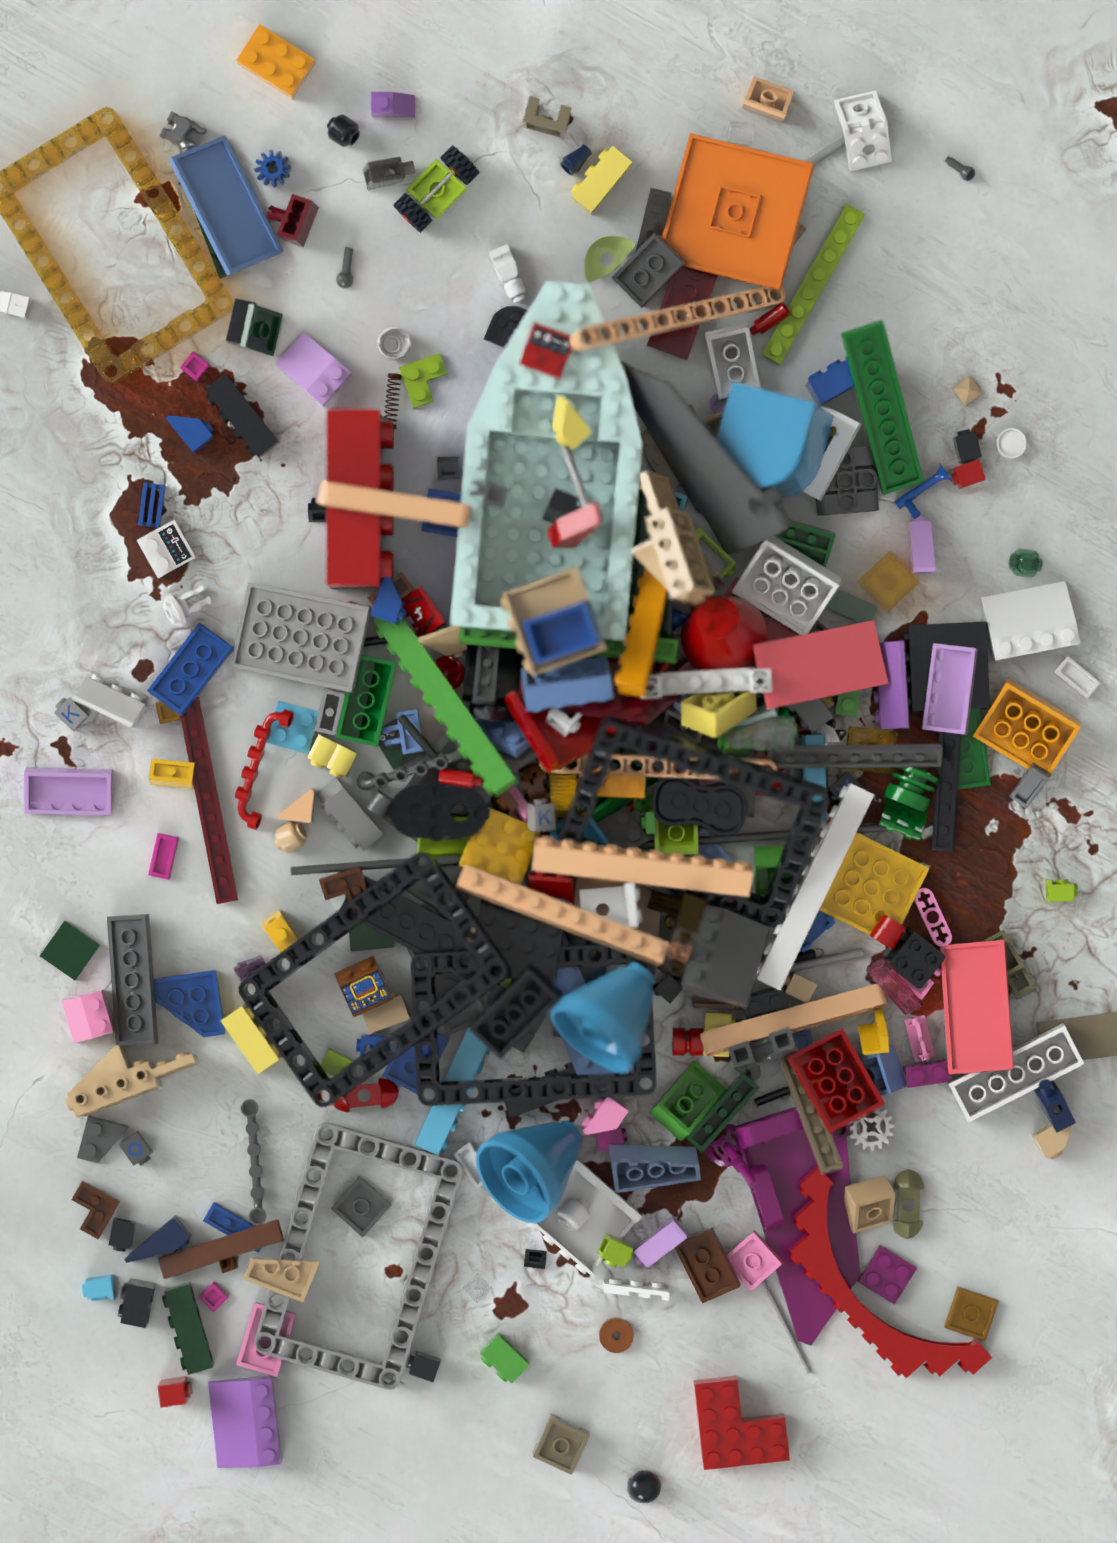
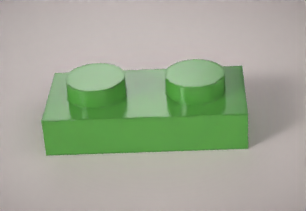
M647 811L645 816H641V830H645L646 834H655L653 811Z

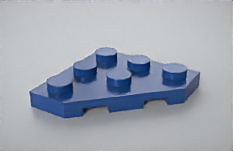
M216 970L154 979L156 1003L163 1006L202 1037L225 1034V1027L221 1023L223 1014Z

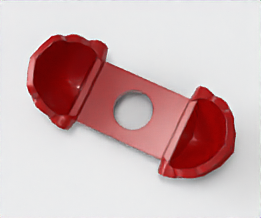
M379 1078L378 1083L359 1085L333 1104V1106L343 1112H350V1108L380 1105L384 1109L395 1103L399 1090L394 1082ZM362 1089L368 1090L370 1093V1099L366 1102L358 1099V1092Z

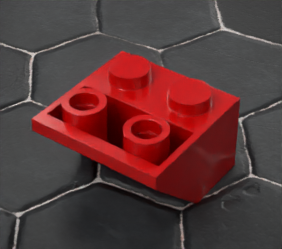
M535 871V874L528 875L529 889L549 897L567 899L569 903H574L577 876L560 873L551 875V872Z

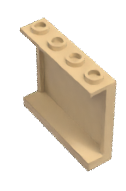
M577 566L502 593L504 597L500 599L504 612L509 610L511 619L508 620L512 632H517L519 639L515 640L519 653L524 652L526 660L522 662L526 673L531 672L532 677L607 650L605 642L536 664L523 622L589 600Z

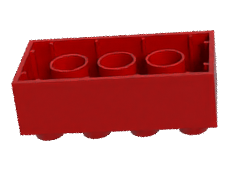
M327 409V482L394 492V466L392 464H382V449H394V423H392V420H382L380 409ZM326 506V585L329 588L379 589L384 577H394V555L392 551H382V536L394 535V516Z

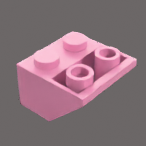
M598 1097L593 1104L595 1109L592 1114L588 1112L581 1122L583 1133L589 1135L617 1129L629 1111L628 1106L614 1097Z

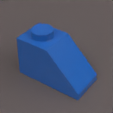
M178 416L166 417L167 421L193 453H196L214 438L212 435L214 429L207 421L202 422L197 418Z
M384 577L371 616L398 625L399 621L402 622L406 614L405 604L393 578Z

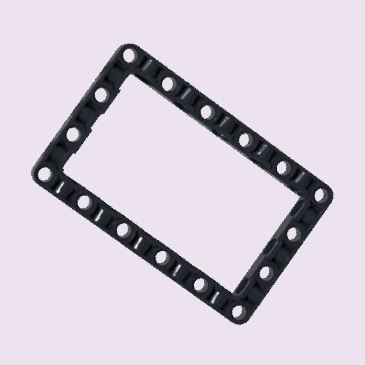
M615 716L603 718L557 836V841L569 839L575 841V843L593 842L597 846L606 847L607 844L582 837L585 826H588L592 816L599 788L603 787L611 765L613 751L615 748L620 747V745L659 761L663 759L678 764L680 768L701 775L705 773L717 777L719 781L743 789L747 787L759 791L761 795L801 805L765 897L750 892L749 897L636 883L680 898L687 894L707 901L706 905L727 909L767 927L773 928L780 925L829 803L827 790L819 784ZM612 726L617 730L613 733H608L605 729ZM654 740L658 744L651 747L647 745V742ZM692 754L699 756L697 760H690L688 757ZM599 766L602 769L594 772L591 770V767ZM732 768L741 770L738 774L729 772ZM773 782H780L781 786L773 788L771 784ZM817 795L823 797L820 801L812 800ZM578 805H585L587 808L581 811L576 807ZM800 834L807 835L804 840L797 839V836ZM784 873L792 874L789 878L782 877ZM730 897L736 899L732 903H728L725 901L727 898ZM769 911L776 912L774 916L766 915Z
M421 852L411 856L243 980L239 985L238 992L313 1102L319 1107H328L342 1099L504 981L510 975L511 967L434 856L428 852ZM421 857L427 861L425 869L419 867L418 862ZM422 880L431 893L430 897L442 914L447 916L456 929L454 931L467 950L472 952L481 964L479 966L480 971L459 983L444 994L445 996L442 999L429 1005L411 1018L410 1022L405 1026L392 1032L377 1043L376 1047L366 1054L359 1056L344 1067L339 1074L330 1079L269 991L411 886ZM386 883L392 885L393 890L391 894H387L384 891ZM446 893L452 896V902L449 905L443 900ZM352 908H355L358 912L356 920L350 916ZM471 928L477 932L475 940H471L468 936ZM318 933L323 935L324 941L322 945L316 942V935ZM284 958L290 963L287 970L282 967V960ZM496 964L502 967V974L500 976L494 974L493 968ZM250 983L255 986L256 991L253 995L248 992ZM460 990L467 992L468 997L466 1001H462L459 998ZM426 1015H430L433 1019L430 1027L424 1022ZM274 1019L280 1022L278 1031L272 1026ZM392 1040L398 1043V1050L396 1052L390 1048ZM299 1054L302 1055L305 1059V1063L303 1066L299 1065L297 1062V1057ZM358 1065L362 1066L364 1069V1074L362 1077L358 1076L356 1073V1067ZM323 1090H326L330 1095L328 1101L322 1099L321 1094Z
M601 944L561 946L557 969L566 967H601L619 964L629 966L630 963H637L651 973V964ZM594 949L599 950L602 954L599 961L591 960L589 956L590 951ZM468 950L419 953L413 957L411 961L413 1017L421 1012L419 1010L421 1002H427L429 1005L436 1003L434 975L442 973H473L468 972V968L460 965V958L462 956L470 958L471 952ZM420 958L426 959L428 962L427 969L420 970L416 964L417 960ZM653 1001L645 1032L650 1042L642 1046L641 1055L634 1064V1072L440 1082L438 1033L436 1029L415 1045L418 1099L424 1105L435 1106L651 1094L654 1092L657 1084ZM426 1015L424 1022L430 1027L433 1019L430 1015ZM423 1045L431 1046L433 1050L431 1056H424L421 1053ZM642 1078H649L652 1081V1086L648 1089L642 1088L639 1083ZM599 1080H605L609 1087L605 1091H600L596 1083ZM554 1083H563L565 1091L556 1093L553 1090ZM518 1084L522 1089L521 1094L513 1095L510 1092V1086ZM470 1086L476 1087L478 1089V1096L474 1098L468 1096L467 1088ZM427 1088L435 1092V1097L431 1100L426 1099L423 1095L424 1090Z

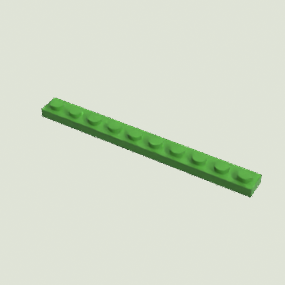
M461 626L459 643L518 649L515 640L519 638L516 631ZM658 638L653 661L676 663L678 640ZM604 639L607 650L591 656L620 658L621 653H625L627 646H624V640Z

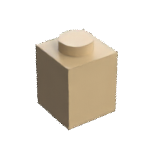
M793 972L791 976L787 975L783 987H785V993L805 1003H809L818 984Z

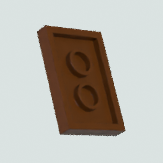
M713 1227L685 1239L675 1247L702 1303L741 1286Z

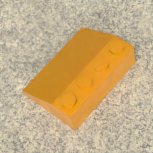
M1007 677L975 730L973 737L1026 769H1029L1035 763L1051 774L1080 730L1081 721Z

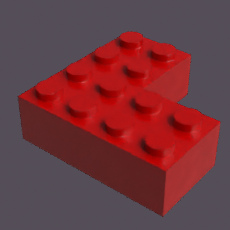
M736 1376L693 1380L704 1470L790 1461L784 1413L742 1418Z

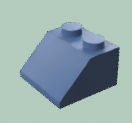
M894 1045L889 1046V1052L868 1055L862 1053L858 1055L880 1095L890 1094L907 1086Z

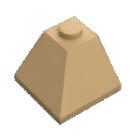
M451 626L418 638L422 645L445 656L452 655L453 658L465 655L464 651L467 650L466 644L459 643L460 626Z

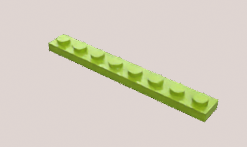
M846 204L788 306L791 315L778 324L761 355L779 365L781 364L863 220L864 213Z

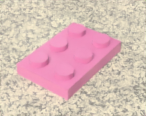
M254 1302L236 1365L277 1377L283 1359L262 1354L256 1350L254 1345L255 1335L264 1308V1304ZM285 1312L279 1333L286 1338L290 1336L296 1316L295 1313ZM264 1336L260 1338L259 1343L261 1346L267 1347L271 1344V1339Z

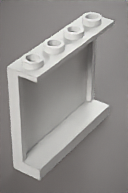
M577 1158L557 1209L539 1223L526 1224L535 1232L539 1229L544 1234L543 1239L551 1246L555 1243L561 1249L559 1253L567 1260L572 1258L577 1263L575 1267L583 1274L588 1272L592 1275L593 1270L603 1260L597 1253V1250L605 1234L608 1233L621 1239L635 1222L637 1223L642 1218V1214L618 1193H615L608 1184ZM580 1198L588 1204L589 1207L587 1209L590 1217L579 1230L572 1229L569 1231L559 1223L558 1211L568 1199L578 1200Z

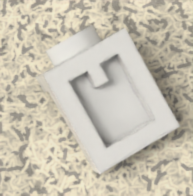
M553 708L545 722L566 738L570 732L574 734L580 728L582 714L577 713L571 720L565 712Z

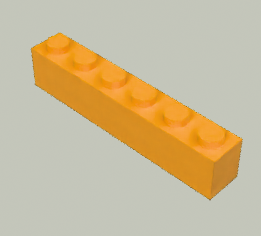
M644 569L643 576H639L637 589H640L639 595L634 596L633 608H635V612L630 614L628 625L631 627L630 633L625 635L624 646L627 647L625 653H621L620 665H622L621 672L617 671L615 684L619 687V693L645 697L669 594V591L648 569Z

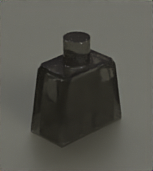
M401 157L368 162L362 169L367 191L401 183L405 179V175L415 173L413 161L402 162ZM389 169H392L395 174L391 173Z

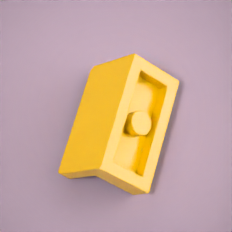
M151 758L150 785L193 789L195 764Z
M883 1009L874 1010V1024L858 1025L864 1055L889 1052L888 1032Z

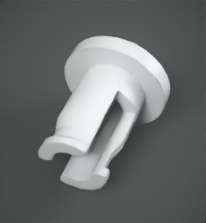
M203 585L177 598H174L171 594L165 596L163 608L173 625L185 626L187 624L186 617L199 611L206 604L210 605L212 603L210 597H207L190 607L187 606L186 601L204 592L205 588Z

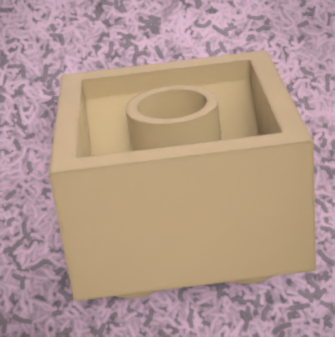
M885 1175L845 1187L844 1203L853 1233L893 1221L895 1192Z

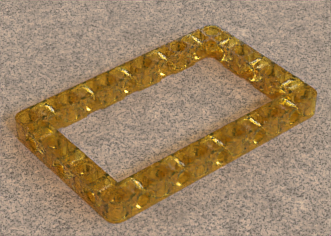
M101 108L0 171V183L3 185V189L0 192V214L105 381L117 383L232 311V298L121 119L112 108ZM107 114L112 115V123L108 125L103 124V117ZM105 136L206 297L203 304L179 315L168 322L166 327L156 333H150L131 345L129 350L119 356L114 355L14 194L17 190ZM68 138H76L77 141L74 147L66 146ZM129 151L136 153V158L133 161L125 160V155ZM33 160L40 162V166L36 170L29 169V164ZM150 189H159V195L156 198L148 197ZM20 219L25 220V227L22 230H17L15 223ZM174 225L182 226V231L179 235L171 234V228ZM42 256H46L49 259L48 264L44 267L38 265V260ZM198 261L205 263V268L201 272H196L193 269L194 264ZM64 293H70L72 296L71 301L67 304L61 303V296ZM220 298H225L228 301V305L224 309H219L216 306ZM183 321H189L191 328L183 332L180 330V324ZM86 330L94 331V338L87 341L84 339L83 335ZM148 343L153 344V353L149 355L144 354L143 347ZM111 366L117 368V374L114 377H108L106 374L107 369Z

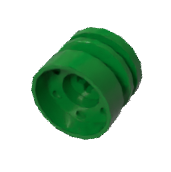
M895 767L904 771L903 775L892 773V776L900 782L899 785L888 783L884 797L926 813L931 800L924 796L923 792H934L935 789L928 786L927 782L937 784L939 779L920 767Z

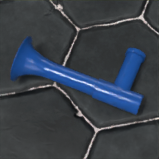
M940 464L938 471L932 477L894 502L899 509L906 506L911 517L916 519L921 515V512L916 508L912 500L934 484L942 480H951V478Z

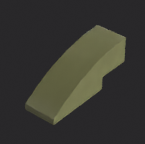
M1002 930L985 939V941L1005 940L1008 985L1015 998L1019 1000L1034 992L1036 987L1005 931Z

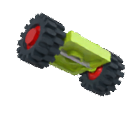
M454 145L440 157L450 170L435 159L406 189L414 199L407 193H404L393 205L402 217L420 233L433 221L424 208L438 220L468 190L456 176L468 185L480 173L473 163Z

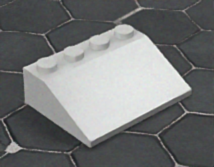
M771 536L762 541L733 588L732 593L750 602L798 634L804 635L808 634L839 587L842 578L777 537Z
M1065 581L981 597L993 661L1081 644Z

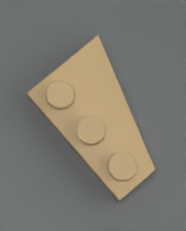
M251 1258L243 1279L304 1303L320 1262Z

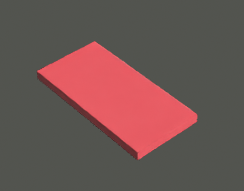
M874 620L753 645L757 668L771 669L772 691L763 692L767 709L889 684Z
M1005 940L940 946V952L945 955V959L941 963L948 1074L1014 1070Z

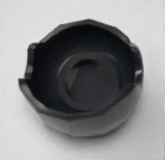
M647 1470L638 1471L627 1483V1492L630 1498L637 1503H650L659 1496L661 1491V1482L658 1476Z

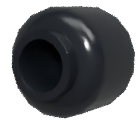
M342 114L336 118L333 117L327 124L328 137L340 146H352L360 136L358 124L346 115Z

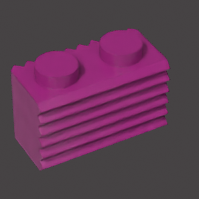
M944 1059L942 1061H930L929 1063L926 1061L925 1064L921 1062V1064L917 1063L915 1065L913 1063L912 1066L910 1064L903 1066L908 1088L951 1082V1077L948 1074V1062Z

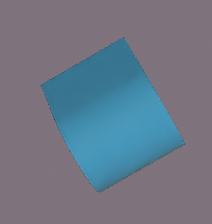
M732 382L717 441L762 492L769 487H774L780 493L781 498H788L805 490L815 479L821 466L834 415L814 402Z

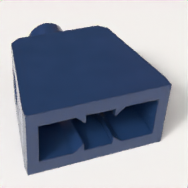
M1042 1080L1039 1083V1087L1034 1089L1041 1109L1056 1133L1076 1122L1054 1080ZM1058 1105L1059 1113L1053 1112L1054 1106Z

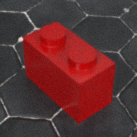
M187 1376L162 1379L157 1386L160 1408L187 1404L191 1394H193L191 1381L187 1382Z

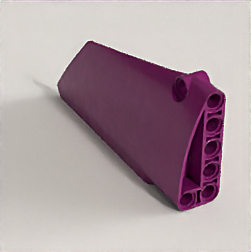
M793 1107L737 1125L734 1129L743 1158L748 1165V1170L757 1181V1185L754 1188L750 1187L767 1244L783 1261V1264L776 1269V1273L797 1340L811 1346L837 1308L833 1305L835 1300L830 1295L826 1297L818 1289L821 1285L815 1279L812 1282L806 1276L804 1271L807 1269L802 1264L797 1266L789 1257L792 1254L789 1248L807 1232L805 1230L802 1233L794 1224L797 1220L793 1215L812 1199L811 1197L806 1199L799 1191L801 1186L798 1182L818 1165L797 1108ZM847 1125L842 1128L840 1134L831 1133L843 1168L826 1174L834 1183L829 1188L827 1227L834 1259L843 1279L851 1290L861 1277L857 1237L856 1233L851 1231L844 1203L845 1187L851 1185L847 1150V1136L850 1132V1126Z

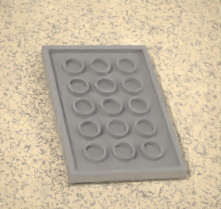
M248 582L230 667L354 693L372 608Z

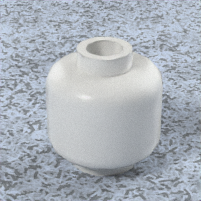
M580 1198L578 1200L568 1199L558 1211L559 1223L569 1231L572 1229L579 1230L590 1217L587 1209L589 1207L588 1204Z

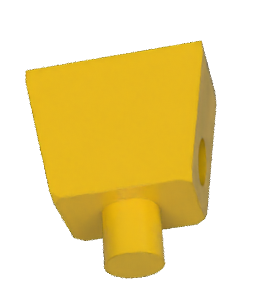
M281 910L262 922L264 930L280 952H283L300 939Z

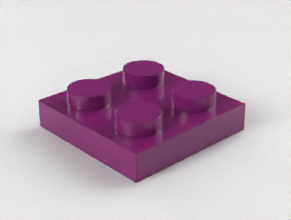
M879 1245L858 1282L895 1305L917 1267L882 1245Z

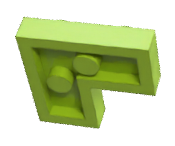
M440 353L399 367L413 409L434 402L427 381L447 375Z

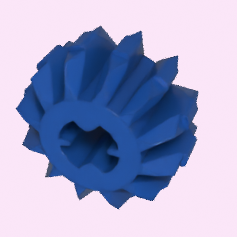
M269 150L270 157H267L265 153H261L264 161L259 159L255 161L256 164L261 166L254 168L256 173H261L257 179L260 181L265 178V186L269 184L270 180L273 187L277 186L276 180H279L283 185L285 182L282 176L290 177V174L284 171L291 169V165L285 164L289 160L288 157L280 159L282 156L280 151L277 152L275 157L273 150ZM276 164L278 171L276 173L273 171V174H271L268 166Z

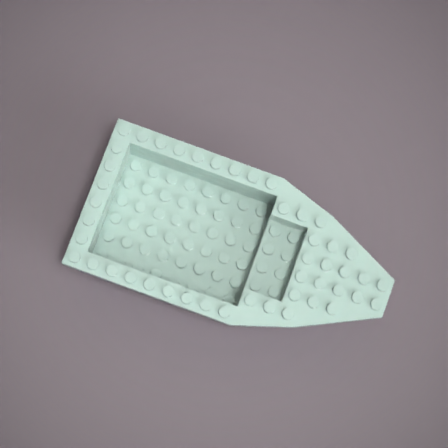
M546 281L494 365L467 428L461 504L471 505L468 528L459 527L450 625L511 631L508 620L511 619L509 610L504 612L500 599L504 598L502 593L577 566L603 639L625 640L632 566L631 549L634 543L642 441L627 378L613 344L586 351H576L572 348L561 379L519 365L534 322L570 336L584 327L605 323L590 285ZM600 331L601 337L605 339L604 333ZM581 336V340L586 343L585 338ZM561 396L570 402L592 432L573 450L570 448L590 503H599L602 524L576 548L552 549L551 541L548 539V528L552 523L543 520V516L554 489L557 488L579 498L561 451L563 447L555 439L557 434L552 429L556 399ZM472 481L479 482L483 487H487L489 481L509 488L503 509L481 503L483 499L481 495H470L469 491L477 492L479 490V487L476 484H472ZM579 498L577 505H578V506H581V507H580V509H581V508H583V506H582L581 501H580V498Z

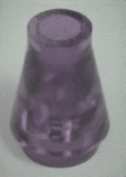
M260 955L237 963L233 970L239 981L242 982L266 963Z

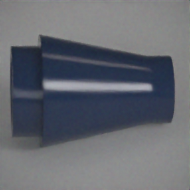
M583 144L580 148L563 157L560 165L570 176L574 173L578 174L592 152Z

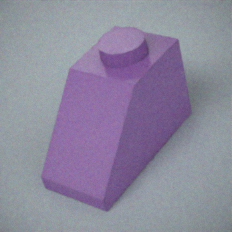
M371 92L372 117H415V95L397 92Z

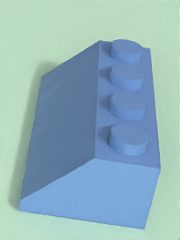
M608 657L580 659L533 677L531 672L527 674L525 668H521L527 711L539 712L547 708L554 707L559 709L567 705H584L587 702L593 701L605 702L614 698Z

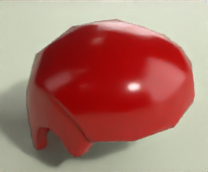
M442 656L436 660V666L452 689L458 688L464 681L465 673L461 662L450 656Z

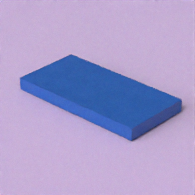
M199 622L149 687L148 693L183 717L232 653L234 647Z

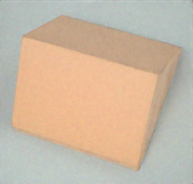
M753 77L742 108L783 123L794 91Z
M315 789L309 790L277 815L279 819L313 822L316 798Z

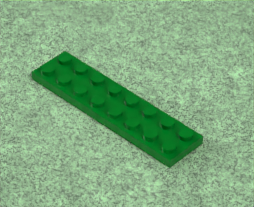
M879 320L840 333L881 493L885 495L924 482L884 321Z

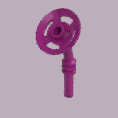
M727 1124L723 1129L726 1135L721 1136L717 1141L713 1140L706 1148V1153L711 1161L719 1166H733L738 1173H741L748 1185L754 1188L757 1185V1181L748 1170V1165L743 1158L737 1137L732 1134L735 1131V1125ZM731 1137L736 1141V1145H733L730 1140ZM711 1147H714L717 1155L721 1157L720 1160L713 1155ZM717 1147H721L724 1153L721 1154Z

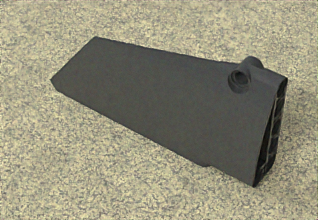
M620 360L627 378L635 410L696 511L704 516L728 555L755 545L793 524L784 508L778 507L782 503L780 493L774 487H769L762 492L747 477L669 381L647 374Z

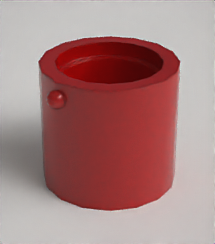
M882 913L869 936L893 950L906 931V927Z

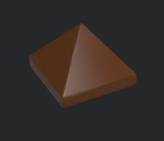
M237 1256L219 1262L222 1274L238 1268Z

